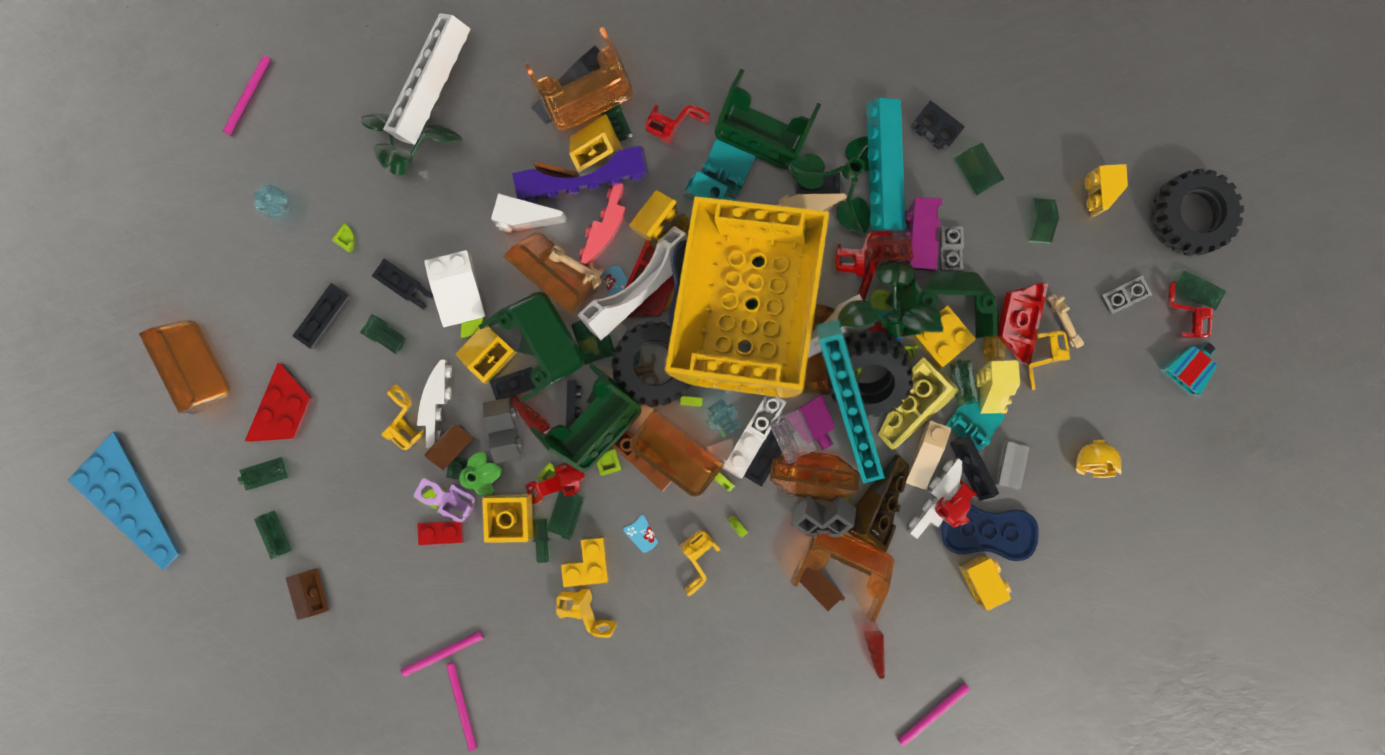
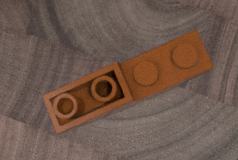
M628 430L612 446L662 492L678 476Z

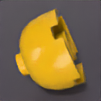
M1094 440L1093 443L1085 445L1079 451L1076 459V471L1081 475H1085V471L1094 473L1092 477L1096 478L1115 477L1117 472L1119 474L1122 473V461L1118 450L1112 445L1106 444L1105 440Z

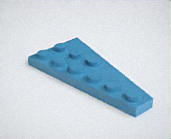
M112 432L72 474L68 481L158 567L165 570L180 555V551L169 530H166L161 520V515L155 509L151 501L152 498L138 471L134 469L130 462L129 454L121 445L120 437L117 432Z

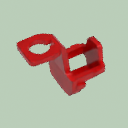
M655 104L646 121L645 130L670 145L676 135V130L687 115L707 124L710 113L697 106L686 105L676 120H673L658 113L659 106ZM695 112L702 114L704 117L697 115ZM654 120L662 123L664 126L655 123Z
M874 231L867 234L863 249L842 248L841 244H837L836 270L838 272L855 273L858 277H865L866 260L871 244L874 246H893V233ZM877 237H886L888 240H886V241H879V240H877L876 238H877ZM841 256L853 257L855 263L841 262Z
M1171 281L1169 283L1168 295L1169 307L1193 312L1191 333H1181L1180 337H1209L1212 330L1214 308H1195L1174 304L1175 281ZM1208 318L1207 334H1203V320Z
M562 463L554 468L556 476L538 483L531 481L525 485L528 494H532V504L539 503L544 496L560 490L563 491L565 497L573 496L581 488L580 482L585 478L584 472L577 470L568 463ZM532 488L536 489V497L532 493Z
M961 479L960 484L962 486L949 501L941 497L934 508L935 512L952 527H958L969 522L966 514L971 504L968 502L973 496L977 495Z

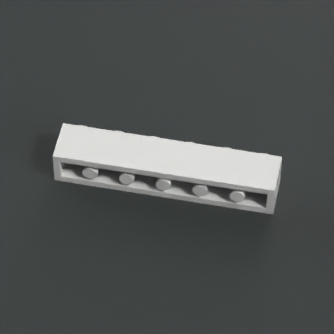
M439 13L383 128L384 131L401 142L416 144L426 121L430 117V112L439 98L441 89L449 77L453 64L457 61L458 54L467 40L470 28L455 16Z

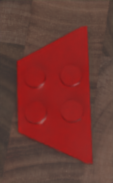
M647 240L625 288L643 273L655 252L652 244ZM673 275L646 298L641 305L633 310L627 318L661 316L674 287Z
M1049 283L1033 284L1006 292L997 337L1024 365L1031 364Z
M277 363L245 438L246 442L295 439L312 397L306 390L302 389L300 383L285 369L286 367L281 363Z

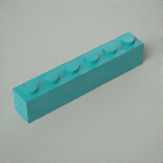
M877 98L867 102L866 108L871 232L886 231L896 233L906 230L901 100Z

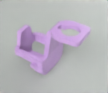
M426 478L420 481L414 493V498L426 505L434 504L440 506L437 512L461 523L471 514L475 504L473 495L461 490V486L452 484L448 491H442L437 483ZM424 486H431L437 496L429 499L424 498L421 493ZM460 493L471 499V503L461 499L458 494ZM454 507L464 512L463 518L452 514L449 510Z

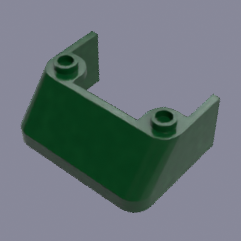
M740 69L729 89L715 127V136L718 140L779 168L789 169V163L798 158L821 104H816L810 119L800 115L794 116L789 125L749 108L752 102L751 95L746 90L739 88L745 71Z
M914 270L912 282L907 285L900 284V315L902 317L905 312H911V309L915 306L928 305L935 308L937 294L975 295L976 338L997 336V300L978 273ZM905 327L901 337L920 335L921 331L910 330Z
M538 291L516 301L479 325L480 330L499 324L504 330L518 327L535 355L539 365L532 370L531 379L536 389L521 398L523 402L541 395L581 369L584 364L583 354L550 298L544 292Z
M592 363L589 365V368L599 377L592 387L597 398L569 428L564 425L554 426L547 434H544L534 426L530 429L549 452L581 472L590 470L638 419L642 412L641 406L629 394Z

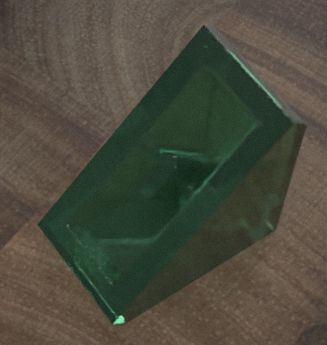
M1033 198L1029 241L1052 243L1059 220L1056 200Z

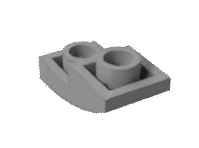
M941 226L940 271H964L963 226Z
M1142 275L1102 296L1111 314H1114L1151 296L1152 293Z

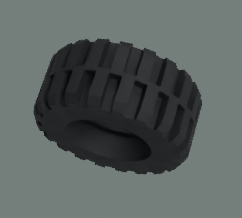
M1204 169L1190 170L1169 180L1168 183L1159 189L1160 193L1155 195L1153 200L1156 205L1151 207V214H1155V218L1151 222L1152 226H1157L1158 231L1155 234L1158 238L1163 237L1164 241L1162 243L1166 247L1173 246L1172 251L1176 253L1183 252L1186 256L1195 254L1199 256L1226 246L1231 242V238L1236 237L1239 232L1237 227L1243 223V217H1240V214L1244 213V205L1240 206L1239 201L1242 200V196L1240 193L1236 194L1234 189L1237 187L1233 182L1230 184L1226 182L1228 179L1223 174L1216 176L1217 172L1213 170L1206 172ZM1187 194H1198L1210 204L1213 211V221L1208 231L1203 233L1196 232L1190 229L1183 221L1181 203Z
M648 321L645 324L641 325L640 323L634 326L633 329L628 330L624 334L613 353L612 368L614 380L632 399L642 406L656 407L668 405L682 397L691 387L690 384L677 380L672 376L665 383L650 385L643 382L634 370L635 355L642 347L649 344H659L669 350L672 328L666 325L667 322L660 321L659 323H654V321Z
M872 330L865 331L863 334L857 332L852 334L851 338L845 337L854 372L867 365H879L889 370L878 381L871 383L857 382L867 417L868 415L878 417L884 412L888 414L893 411L892 408L901 406L903 404L902 400H906L909 397V390L913 388L914 384L911 361L905 346L900 341H897L894 336H885V332L881 331L872 333ZM826 365L829 393H831L833 401L838 403Z

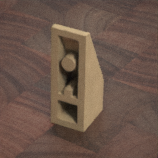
M845 193L796 194L792 197L788 194L780 198L776 206L826 211L844 202L847 196Z
M933 421L925 423L907 475V484L927 490L952 428Z

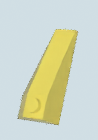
M925 357L912 368L914 384L913 388L909 390V397L906 400H902L903 404L898 408H892L893 411L888 413L878 433V436L892 450H895L961 390L944 372Z

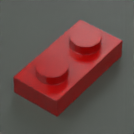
M463 522L417 523L418 545L464 542Z

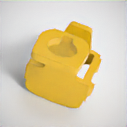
M1064 331L1037 334V339L1049 337L1052 358L1029 365L1031 390H1035L1032 368L1051 362L1071 359L1067 336ZM1063 335L1065 350L1059 348L1057 336Z
M395 384L387 394L403 409L381 435L387 440L391 439L401 449L407 450L420 439L425 431L422 429L418 433L403 418L412 405V401L408 394ZM395 392L399 393L403 397V400L399 399L396 396ZM404 429L413 439L409 442L398 430Z
M698 530L679 545L680 549L691 560L700 574L699 577L694 579L684 589L688 596H691L706 581V576L696 560L711 546L717 552L720 551L719 546L704 530ZM701 534L703 535L695 543L691 544Z
M582 588L578 592L562 591L559 593L556 599V613L559 615V618L572 617L583 619L586 630L593 636L604 638L612 636L617 623L616 621L603 619L595 620L590 607L592 601L590 589ZM567 600L573 601L571 609H567ZM609 626L610 628L607 631L601 632L596 627Z

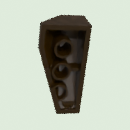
M900 455L893 457L883 470L884 478L875 480L855 505V523L847 531L854 538L883 552H887L895 533L894 516L895 512L900 511L901 505H898L899 494L904 491L909 470V464Z

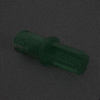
M547 519L533 520V542L536 544L537 563H547L549 561L548 541H550L547 533Z

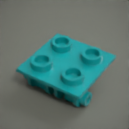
M716 139L706 163L702 167L701 173L726 185L728 192L739 196L756 156Z
M969 391L945 426L952 428L951 431L959 437L970 434L977 450L981 452L984 446L989 445L991 436L1006 416L1002 413L981 414L980 398Z

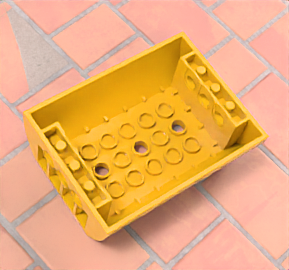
M694 197L665 372L677 380L699 387L781 398L801 394L804 386L829 211ZM757 257H762L765 263L761 267H755L752 264L753 260ZM751 299L758 302L757 308L753 310L746 308L747 301ZM743 342L751 344V350L747 353L739 351V346Z

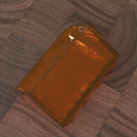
M533 233L512 246L503 257L573 318L580 313L597 293L598 287L594 290L591 282L587 281L586 284L582 282L585 275L561 261L554 262L548 258L555 244L544 234Z
M183 320L152 327L139 333L178 413L196 414L229 395V383L196 322Z
M657 409L650 413L630 441V447L636 455L691 496L703 494L725 465L724 460Z

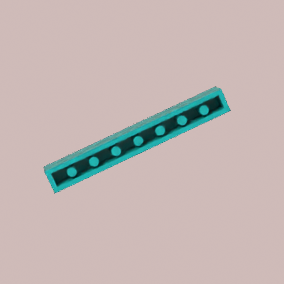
M839 319L816 325L821 349L862 482L864 484L883 479L884 473Z

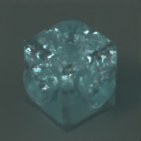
M265 185L260 187V191L254 192L256 200L253 202L258 213L260 212L268 218H275L281 216L283 212L289 211L287 206L288 198L284 190L273 185Z
M723 399L705 410L709 417L706 422L713 432L717 429L724 439L742 427L736 418L738 412L732 404L727 405Z

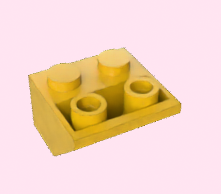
M603 115L570 136L569 154L578 173L590 174L611 160L618 150L623 149L607 115Z
M1126 164L1099 166L1087 174V177H1085V188L1088 190L1089 198L1086 201L1087 211H1090V217H1095L1108 210L1128 187Z
M656 190L629 224L630 228L650 243L654 239L658 241L664 233L665 224L667 222L671 224L678 215L677 202Z
M487 327L481 330L479 328L456 352V355L483 383L488 384L515 356L517 351L491 327Z

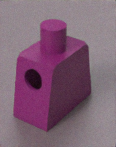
M823 395L816 397L785 416L787 421L807 444L816 440L822 450L833 445L828 432L833 430L835 425Z

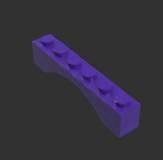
M641 146L618 150L604 166L580 177L557 178L545 175L535 169L512 173L517 199L531 203L538 202L537 198L546 197V199L558 198V194L567 192V195L580 193L579 189L587 187L588 190L600 189L601 184L609 183V186L619 185L625 179L638 181L644 179V175L649 174L645 151Z

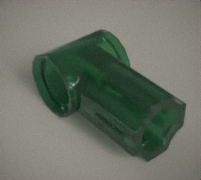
M373 314L370 315L360 330L362 335L375 343H380L395 354L403 348L407 338L390 328L386 322Z

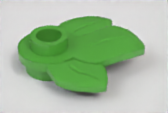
M478 452L468 459L467 468L460 472L459 482L464 488L473 489L478 495H491L494 493L492 482L500 477L502 468L496 464L487 463L486 452ZM468 474H472L474 476L473 482H470L468 480Z

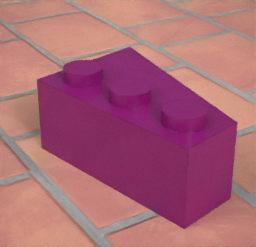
M915 197L909 209L905 210V222L908 223V231L904 233V244H907V253H904L903 262L909 263L914 270L935 271L937 269L939 246L937 227H940L941 221L938 219V207L942 206V198Z

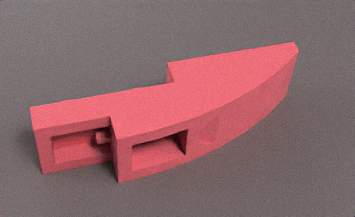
M623 183L613 187L609 186L606 196L609 202L607 208L603 207L600 219L603 220L602 223L593 221L592 226L588 225L585 234V238H588L586 247H581L579 259H582L581 264L585 266L591 261L593 262L607 248L623 221L626 208L619 205L624 190Z

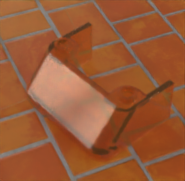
M604 27L600 28L604 49L597 56L600 69L563 87L560 86L558 80L554 77H545L537 80L529 63L525 65L529 80L553 126L558 130L570 129L629 100L632 96V86L623 63Z
M817 534V537H810L790 581L792 585L798 586L806 567L813 570H821L827 565L829 558L839 561L870 576L866 588L874 599L866 616L870 621L875 622L890 588L895 566L893 557L846 534H843L841 537H831L830 534Z

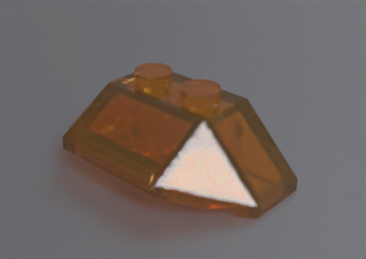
M794 449L779 458L772 459L770 481L790 496L803 498L810 496L816 500L833 502L839 496L846 498L859 492L860 472L856 469L854 470L839 456Z

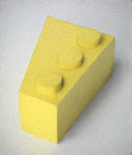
M991 361L978 370V374H975V386L979 387L981 414L1007 413V404L1012 402V399L1009 397L1010 395H1015L1020 384L1019 361Z

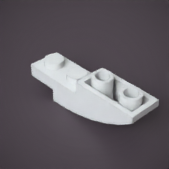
M440 360L427 380L420 400L417 426H426V448H431L442 436V431L439 430V422L442 421L443 412L442 408H439V404H448V400H451L452 389L448 387V378L452 377V365H449L448 360Z
M764 396L723 465V469L742 479L787 403L779 397Z
M960 459L948 460L942 468L944 470L939 478L936 476L930 482L928 493L934 499H929L922 507V514L919 517L915 516L908 525L910 529L907 532L914 538L918 539L930 523L939 527L943 521L934 508L941 497L949 501L958 491L962 473V461Z

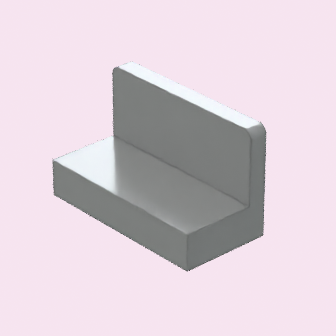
M1003 441L995 484L1021 489L1029 453L1028 446Z

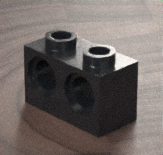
M931 100L911 125L914 127L915 133L921 137L926 136L931 140V144L936 149L944 151L951 146L965 128L963 124ZM923 117H930L933 125H926L923 122ZM947 130L950 133V138H943L940 131Z

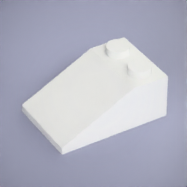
M502 194L497 196L491 217L496 227L506 233H512V230L519 232L565 223L567 219L563 211Z
M467 250L424 261L430 287L444 328L486 317L472 255Z

